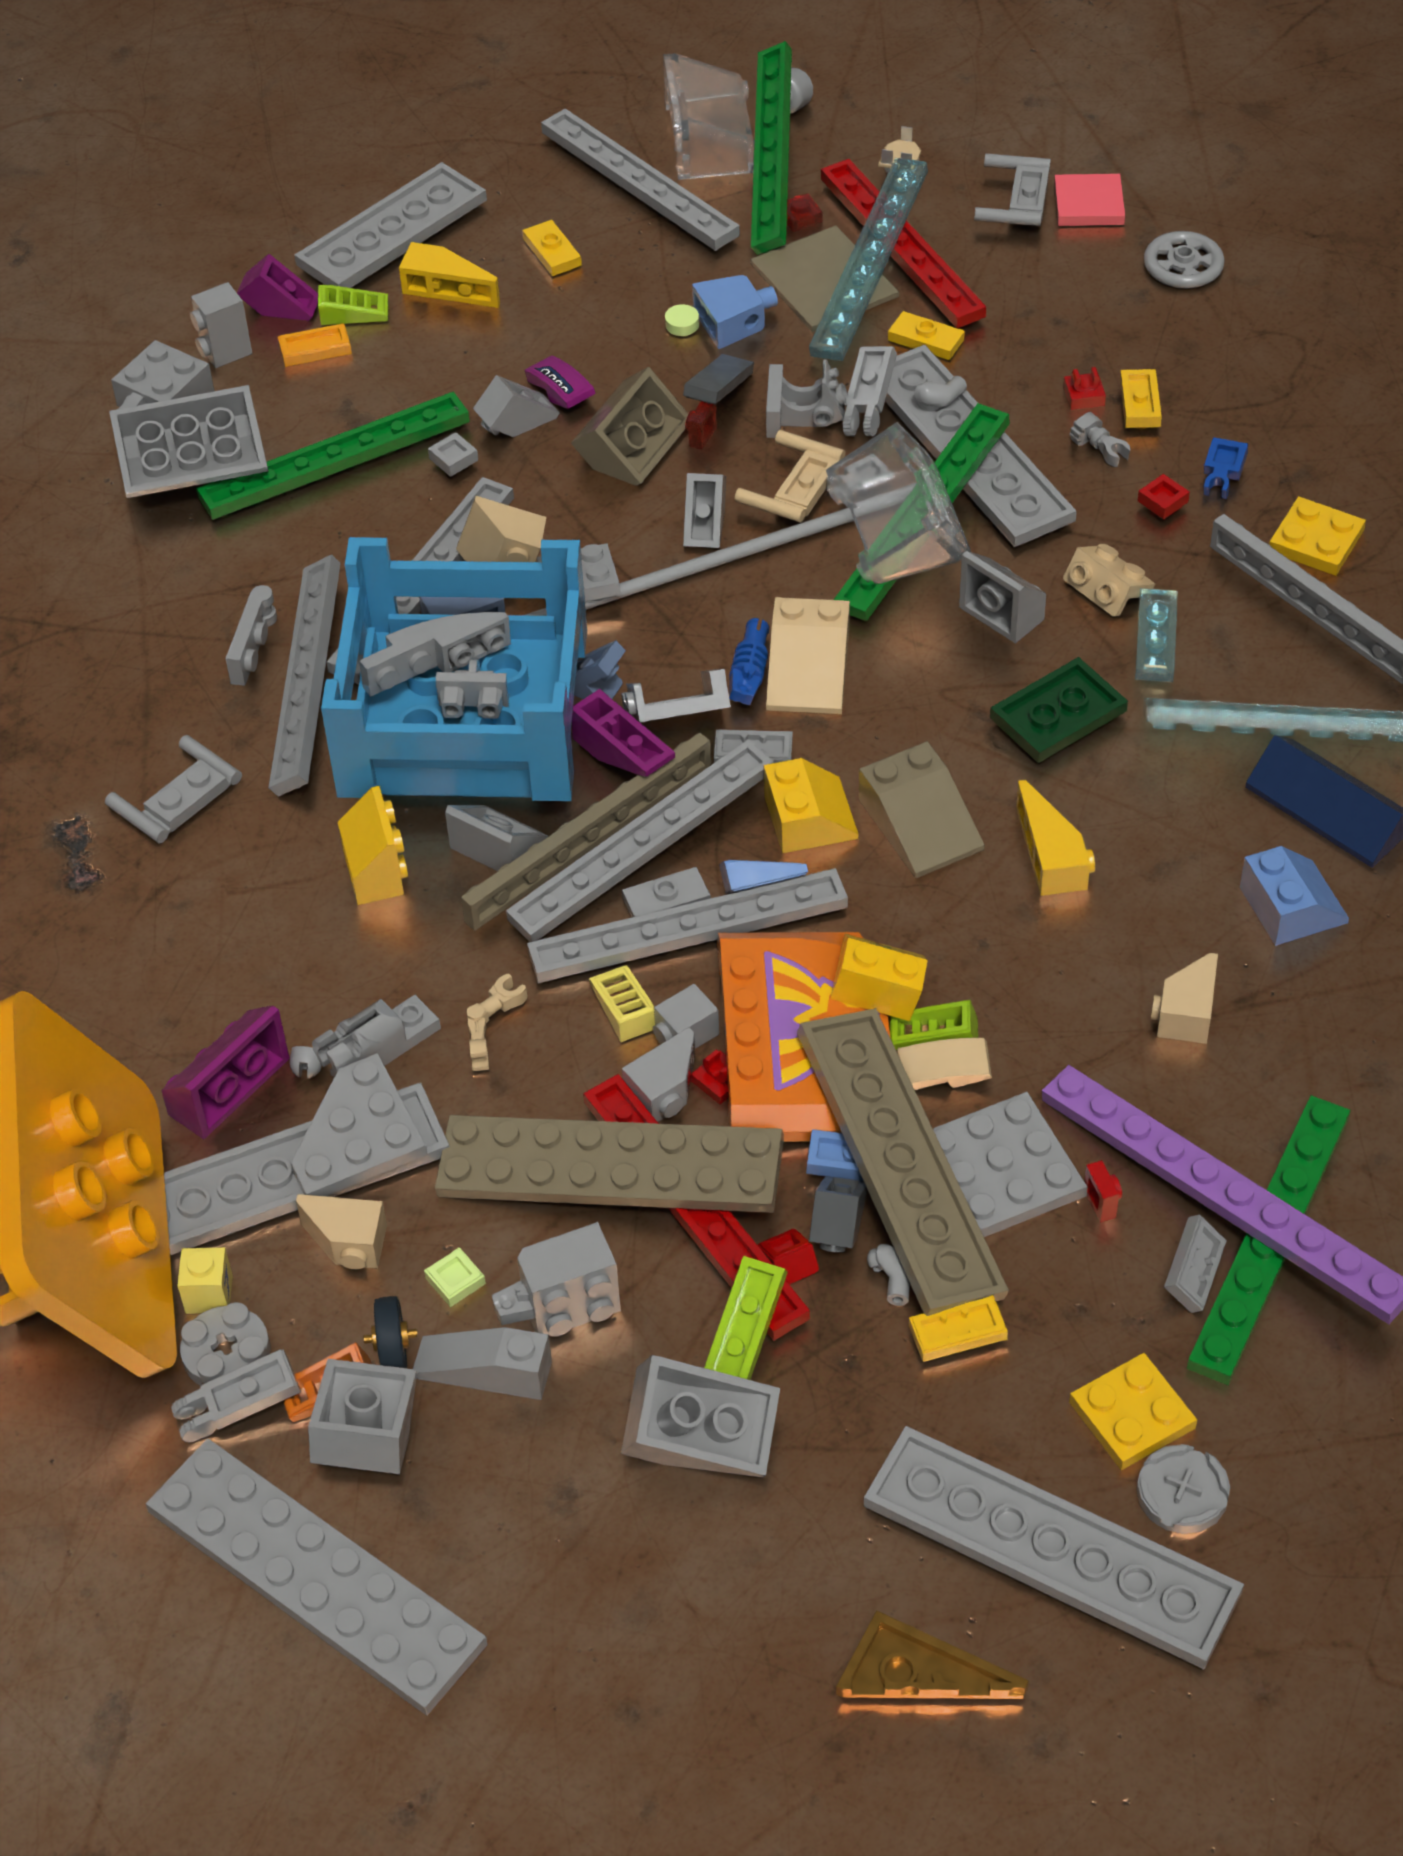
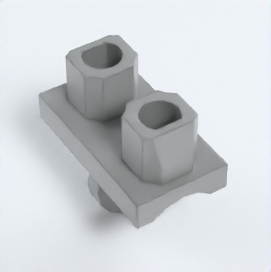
M470 659L469 670L436 673L439 706H442V713L445 718H459L463 715L464 706H475L478 708L479 716L497 719L502 706L509 707L506 673L480 671L478 659Z

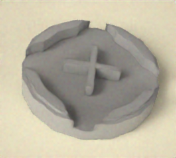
M1180 1444L1165 1446L1150 1454L1140 1470L1136 1492L1140 1507L1152 1522L1165 1530L1188 1534L1202 1532L1218 1522L1226 1511L1230 1484L1226 1470L1216 1457L1208 1452L1203 1454L1200 1451H1196L1193 1446Z

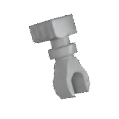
M1087 412L1074 421V426L1070 429L1072 432L1069 435L1071 436L1070 439L1078 446L1090 441V444L1095 449H1100L1104 460L1110 466L1118 467L1120 457L1116 453L1121 454L1128 460L1131 450L1130 445L1124 440L1110 436V432L1102 428L1103 422L1092 412Z

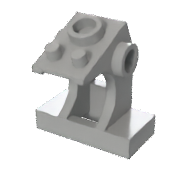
M823 359L822 378L816 380L813 386L798 387L792 385L783 377V364H769L766 406L767 438H776V434L781 430V426L825 427L842 421L845 415V403L848 392L843 383L839 384L836 379L839 376L838 369H831L828 361Z

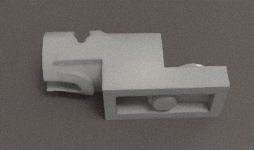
M416 995L408 998L393 1009L382 999H379L352 1018L338 1023L339 1025L335 1032L329 1029L314 1039L312 1046L323 1068L331 1063L332 1069H330V1074L335 1077L339 1068L377 1053L384 1066L440 1030V1020Z

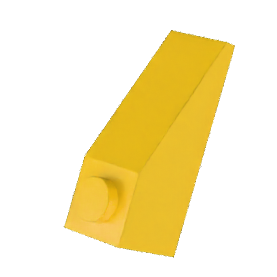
M410 243L399 266L402 294L495 308L499 307L498 277L443 246Z
M1026 780L1018 781L1016 808L1040 895L1088 890L1089 873L1095 872V859L1092 849L1086 850L1082 834Z

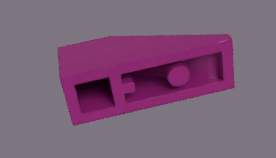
M598 689L573 706V739L597 760L647 777L675 758V752L601 689Z

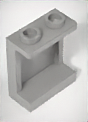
M725 669L700 671L704 694L647 704L644 703L641 683L626 684L627 692L621 693L623 709L637 721L645 722L729 708L731 705Z

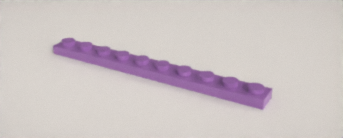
M1068 1065L1042 1090V1101L1382 1321L1390 1324L1403 1310V1276L1072 1066Z

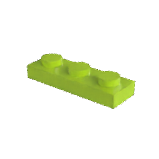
M743 1256L704 1368L751 1380L788 1273L786 1269Z

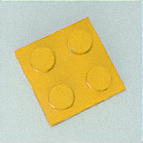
M1298 496L1271 538L1269 545L1287 559L1337 576L1364 532L1366 520Z
M1145 1353L1138 1355L1070 1393L1069 1403L1121 1471L1196 1429V1417Z

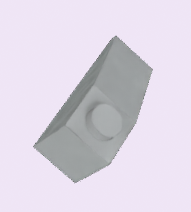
M501 1327L423 1336L413 1369L417 1370L416 1379L542 1400L552 1364L549 1334Z

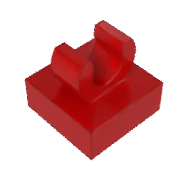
M1091 367V373L1080 375L1078 369H1074L1071 376H1064L1063 388L1070 410L1105 406L1106 394L1096 367Z
M716 1049L703 1059V1064L691 1073V1082L719 1105L729 1098L726 1054Z

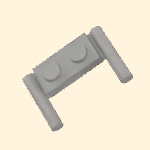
M985 153L984 167L1016 169L1009 210L976 207L974 221L1041 226L1051 159Z
M185 735L180 739L179 747L198 761L143 803L144 811L141 812L115 792L109 793L105 798V805L157 843H163L170 832L176 830L229 788L230 784L236 785L242 778V773L189 735Z

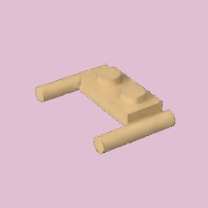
M779 430L776 434L775 443L802 451L804 454L777 491L774 499L738 488L735 494V501L801 523L804 517L809 515L826 490L827 478L831 474L838 472V464L843 462L845 450Z

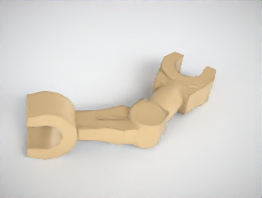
M510 974L500 976L488 991L489 998L481 1004L476 1003L470 1006L466 1011L468 1031L471 1035L469 1044L473 1071L489 1070L487 1041L485 1038L486 1023L489 1021V1017L499 1009L505 1012L518 1007L528 998L527 988L523 984L517 989L509 991L513 988V980Z

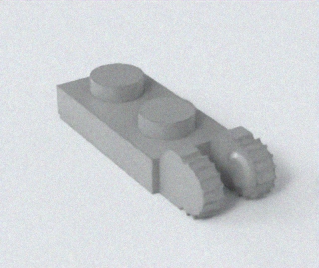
M893 346L860 347L845 403L844 435L855 436L860 423L859 413H865L863 432L865 435L875 436L878 432L877 429L880 424L879 413H882L897 356Z
M280 1349L200 1385L201 1389L185 1395L184 1398L175 1400V1403H172L171 1410L174 1418L186 1420L203 1413L208 1407V1412L193 1418L191 1421L188 1420V1422L183 1423V1426H180L181 1429L179 1431L182 1440L190 1443L212 1435L216 1428L218 1430L292 1397L300 1393L301 1390L285 1351Z

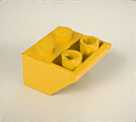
M380 786L371 787L337 822L357 905L404 895L402 879L408 877L404 855L397 854L404 852L400 830L396 829L395 825H390L396 823L391 800H383Z

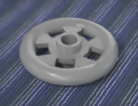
M1174 231L1162 234L1151 241L1144 252V264L1150 275L1157 281L1175 288L1187 289L1207 285L1221 274L1225 263L1224 254L1216 242L1205 235L1190 231ZM1180 244H1183V245L1178 246V247H1175V248L1172 246V245H1180ZM1198 249H1202V250L1205 251L1207 254L1204 255V256H1201V254H1200L1199 251H1197V250H1198ZM1166 254L1168 255L1167 260H1157V255ZM1200 265L1207 267V269L1202 272L1195 270ZM1172 268L1174 271L1179 272V273H1183V274H1176V273L1170 272V269Z

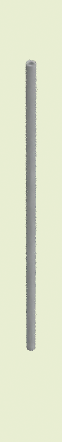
M917 485L620 583L621 595L585 601L586 610L903 505ZM544 608L525 614V616H547V611Z

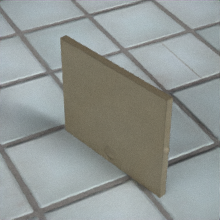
M836 225L750 259V264L774 288L775 292L812 332L899 297V291Z

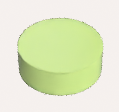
M685 304L669 308L665 313L667 331L676 336L693 334L699 328L698 311L694 307Z

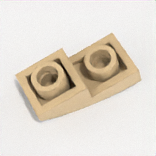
M985 1038L947 1039L898 1048V1056L914 1090L948 1082L952 1088L992 1078L988 1046Z

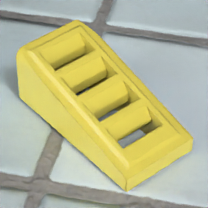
M627 965L589 978V983L620 1042L653 1031V1026H655L654 1005ZM623 979V982H620V983H618V984H615V985H612V986H609V987H606V988L604 987V986H606V985H609V984H611V983H614V982H617V981H620V980ZM627 988L629 990L624 993L615 995L613 997L610 996V994L616 993ZM632 998H633V1001L627 1002V1003L622 1004V1005H619V1006L616 1005V1004H618V1003H621V1002H623V1001H626V1000H629V999H632ZM635 1008H638V1009H639V1010H637V1011L628 1013V1014H626V1015H623V1014H622V1013H624V1012L633 1010V1009H635Z

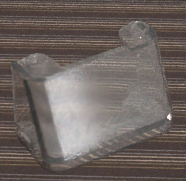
M677 53L663 54L664 101L666 110L670 111L678 180L753 173L755 139L752 136L746 100L749 99L747 80H742L741 75Z
M898 422L826 469L831 483L827 487L829 494L838 505L844 503L850 509L865 549L858 553L859 562L856 563V566L865 581L870 582L872 580L876 584L893 581L957 563L962 560L963 553L966 551L971 552L937 466L925 449Z

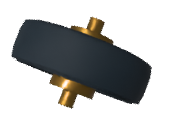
M398 1296L377 1298L374 1303L375 1325H371V1334L363 1335L364 1344H373L374 1352L378 1351L380 1365L407 1368L406 1348L410 1347L409 1338L418 1337L417 1329L408 1330V1323L403 1321Z

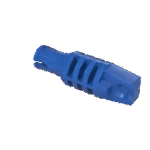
M759 618L750 619L746 623L744 639L735 648L729 674V699L746 705H751L759 686L762 684L768 659L765 643L770 627L765 620H762L760 630H757Z

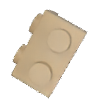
M1106 544L1077 547L1063 579L1110 615L1120 616L1129 598L1150 596L1155 583L1144 576L1145 571L1132 563H1126L1119 558L1118 551Z

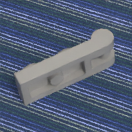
M256 586L250 592L225 659L230 683L233 685H246L250 672H254L257 668L258 650L260 645H264L267 641L268 626H272L277 621L276 609L272 605L274 602L273 592L268 586Z

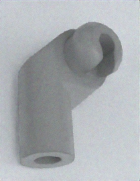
M880 1244L877 1248H873L868 1252V1265L873 1267L875 1272L884 1270L889 1277L887 1301L896 1306L905 1305L909 1300L910 1282L894 1247L888 1244Z

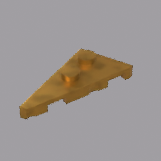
M876 1610L836 1686V1695L842 1698L1023 1699L1028 1690L1029 1680Z

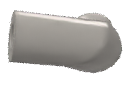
M954 376L946 384L926 381L916 386L914 396L920 403L942 408L949 405L967 389V384L960 376Z

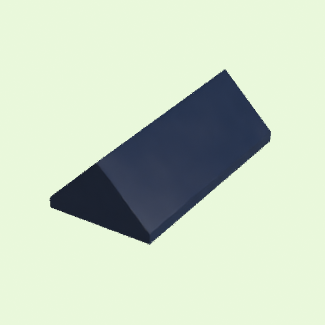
M1274 735L1246 782L1245 788L1371 868L1403 839V807L1294 739Z

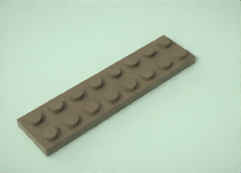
M874 1008L800 1023L797 1035L923 1313L926 1316H930L992 1295L995 1301L1004 1300L1009 1289L877 1009Z
M449 1115L445 1137L450 1147L442 1150L435 1191L438 1197L774 1213L784 1134L783 1130L779 1128Z

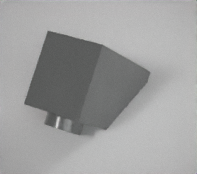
M825 1176L815 1191L809 1236L810 1242L820 1243V1249L830 1252H844L846 1247L853 1248L858 1238L868 1191L864 1181Z

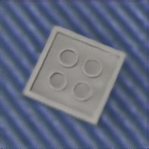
M1028 1092L933 1128L984 1237L1087 1196L1088 1187Z

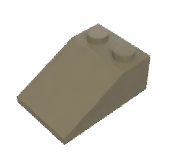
M928 741L859 769V801L915 879L984 850L985 844L947 766Z

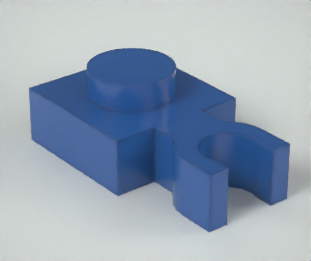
M1213 437L1204 463V474L1208 475L1203 486L1204 495L1209 496L1210 489L1213 486H1221L1222 498L1227 499L1229 479H1240L1248 454V443Z

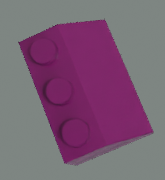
M272 1005L248 1010L237 1021L230 1023L224 1030V1033L209 1047L202 1049L194 1061L180 1074L170 1078L166 1086L161 1090L168 1115L204 1140L290 1059L279 1009Z

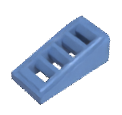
M728 860L719 864L726 894L805 876L808 872L807 864L793 862Z

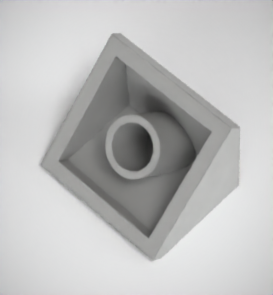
M448 805L445 811L450 848L496 871L503 865L510 864L523 855L535 843H540L548 837V835L485 805Z

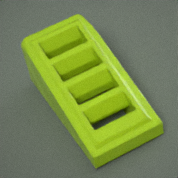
M318 285V309L321 325L386 322L389 317L388 294L334 285Z
M971 1000L916 1008L910 1021L890 1016V1039L895 1050L932 1041L978 1038V1018ZM905 1025H912V1034L905 1035ZM922 1025H929V1031L922 1032Z

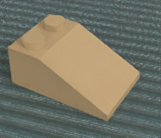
M775 597L766 710L842 714L849 641L850 601Z

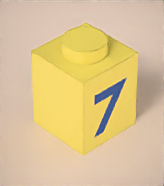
M182 1248L177 1286L185 1313L198 1314L212 1308L230 1304L233 1274L226 1248Z

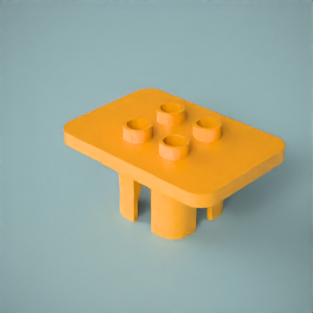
M20 991L0 1001V1274L3 1273L9 1285V1292L0 1296V1326H9L40 1312L136 1376L147 1378L172 1367L177 1357L159 1110L150 1089L141 1078L35 996L26 991Z

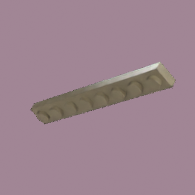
M699 732L688 741L681 742L673 750L675 752L674 759L647 777L637 775L630 781L623 782L610 795L601 801L593 803L585 812L572 821L561 825L556 832L540 843L532 845L527 852L510 864L503 865L494 875L481 884L471 887L461 897L464 922L476 931L711 766L710 740Z

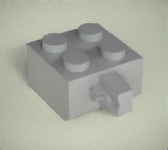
M156 340L111 379L119 409L214 391L209 363Z
M598 1222L522 1248L517 1257L520 1281L492 1295L494 1310L501 1325L530 1319L535 1332L549 1334V1336H561L574 1327L591 1321L600 1322L606 1320L614 1313L621 1311L617 1263Z

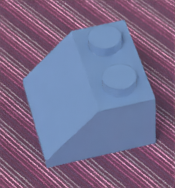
M1283 846L1244 858L1240 889L1275 946L1349 922V917L1313 860Z

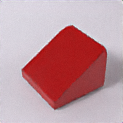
M794 1228L758 1244V1247L773 1265L786 1269L788 1273L785 1280L789 1285L815 1274L819 1270L812 1243Z

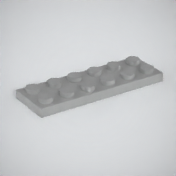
M441 162L294 255L296 266L325 285L351 288L406 253L411 242H423L487 201L486 190Z

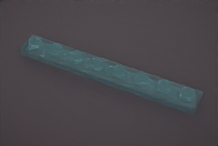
M902 158L894 159L809 345L810 356L837 361L844 360L928 173L927 162Z

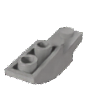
M505 612L466 613L421 622L385 636L387 648L359 660L363 688L371 697L436 666L442 672H452L467 666L470 659H480L499 651L511 644L509 617Z

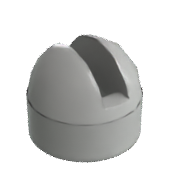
M294 1046L291 1048L290 1068L297 1077H301L303 1070H307V1078H313L320 1072L322 1065L312 1047Z

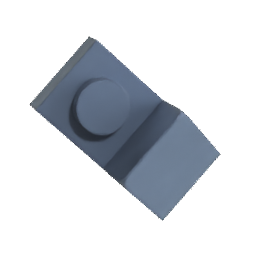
M617 640L586 654L585 658H578L574 696L585 699L598 689H601L613 699L623 684L622 679L616 672L620 667L617 663L626 651Z

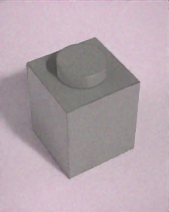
M695 984L654 1007L655 1026H653V1032L660 1044L689 1027L694 1031L695 1049L719 1035V1010Z

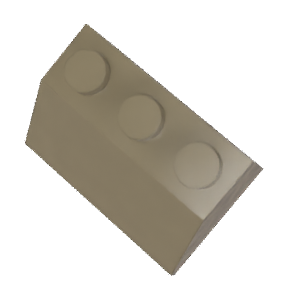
M647 367L628 377L620 384L571 444L593 470L637 486L644 481L693 421V418L650 367Z

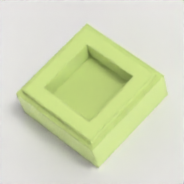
M460 1247L424 1270L425 1279L449 1307H452L486 1284L483 1273Z

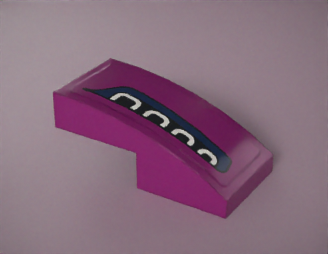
M553 355L524 370L529 383L546 389L549 401L568 409L596 394L594 387L577 370Z

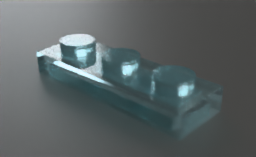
M1140 588L1135 680L1173 682L1178 591Z

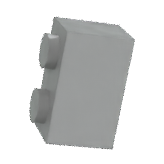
M229 282L191 296L194 311L190 312V318L193 326L198 331L199 337L195 339V343L203 358L207 357L213 366L218 368L253 354L243 300Z

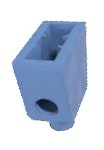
M744 275L692 284L693 307L698 311L699 321L718 349L761 331L765 327L764 310L778 305L777 295L772 286L756 290L748 277Z

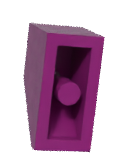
M270 254L266 255L245 273L237 291L240 298L262 316L308 321L312 318L318 304V293Z

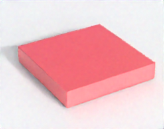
M1120 174L1055 175L1054 189L1058 226L1124 225L1125 209Z

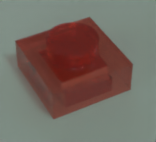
M808 193L787 200V225L793 232L823 222L822 210Z
M701 401L695 411L691 410L685 423V429L689 431V447L702 450L717 429L716 404Z

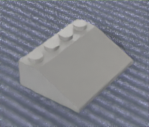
M249 385L109 411L126 498L268 471Z

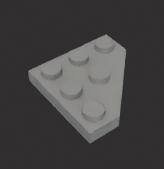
M378 1053L338 1069L291 1161L293 1173L304 1195L329 1196L428 1155L426 1145Z

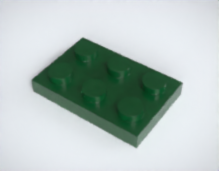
M1077 657L990 707V718L1032 758L1040 763L1127 712L1128 700L1080 657Z

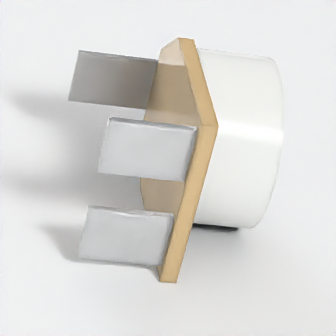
M901 126V140H895L887 144L885 149H882L878 167H884L885 171L893 177H911L919 169L921 149L915 142H912V127Z

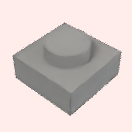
M456 432L428 448L429 459L450 477L478 461L477 449Z

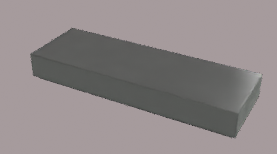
M722 354L685 383L683 396L715 405L753 374L754 362Z

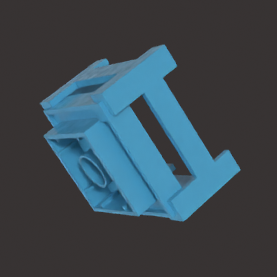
M349 537L345 558L348 592L334 679H326L321 705L338 798H361L371 787L380 786L381 793L387 796L532 798V801L572 800L574 764L571 723L578 658H585L587 640L580 540H541L542 562L391 561L387 538ZM396 597L545 598L547 616L508 615L511 644L478 659L480 671H494V673H506L509 707L502 706L497 719L479 716L478 708L475 706H464L463 715L459 718H445L442 713V706H439L436 688V673L442 672L438 666L371 697L363 688L360 674L357 700H351L358 652L359 655H363V658L387 648L385 636L421 622L453 616L448 614H399ZM469 664L457 670H469Z

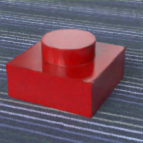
M1162 474L1138 491L1137 501L1162 519H1165L1189 502L1190 491L1165 474Z
M1102 1160L1086 1165L1084 1182L1088 1187L1087 1198L1100 1223L1115 1219L1118 1202L1122 1199V1188L1118 1178L1114 1174H1109Z

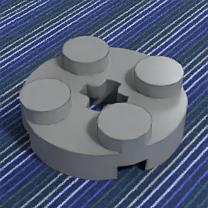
M238 1302L207 1310L195 1319L185 1323L181 1330V1359L188 1376L199 1385L269 1355L271 1350L268 1332L263 1321L256 1314L248 1311L244 1304ZM234 1342L231 1345L232 1352L230 1354L224 1355L221 1350L214 1352L220 1343Z

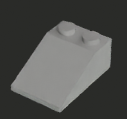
M651 1355L636 1369L621 1454L668 1466L764 1477L767 1472L780 1388Z

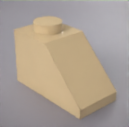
M1209 953L1164 980L1162 996L1154 995L1151 1020L1159 1021L1157 1037L1207 1044L1218 954Z
M297 1194L296 1204L301 1225L335 1265H342L349 1269H362L364 1267L378 1269L387 1228L383 1201Z

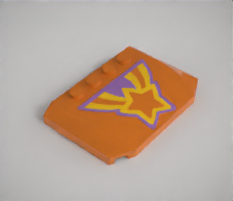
M859 932L718 933L717 950L722 987L730 1127L779 1128L783 1130L784 1142L810 1141L812 1129L842 1133L797 1035V1030L800 1023L868 1010L830 999L844 935L846 933L863 938ZM878 1013L890 1037L888 1015Z

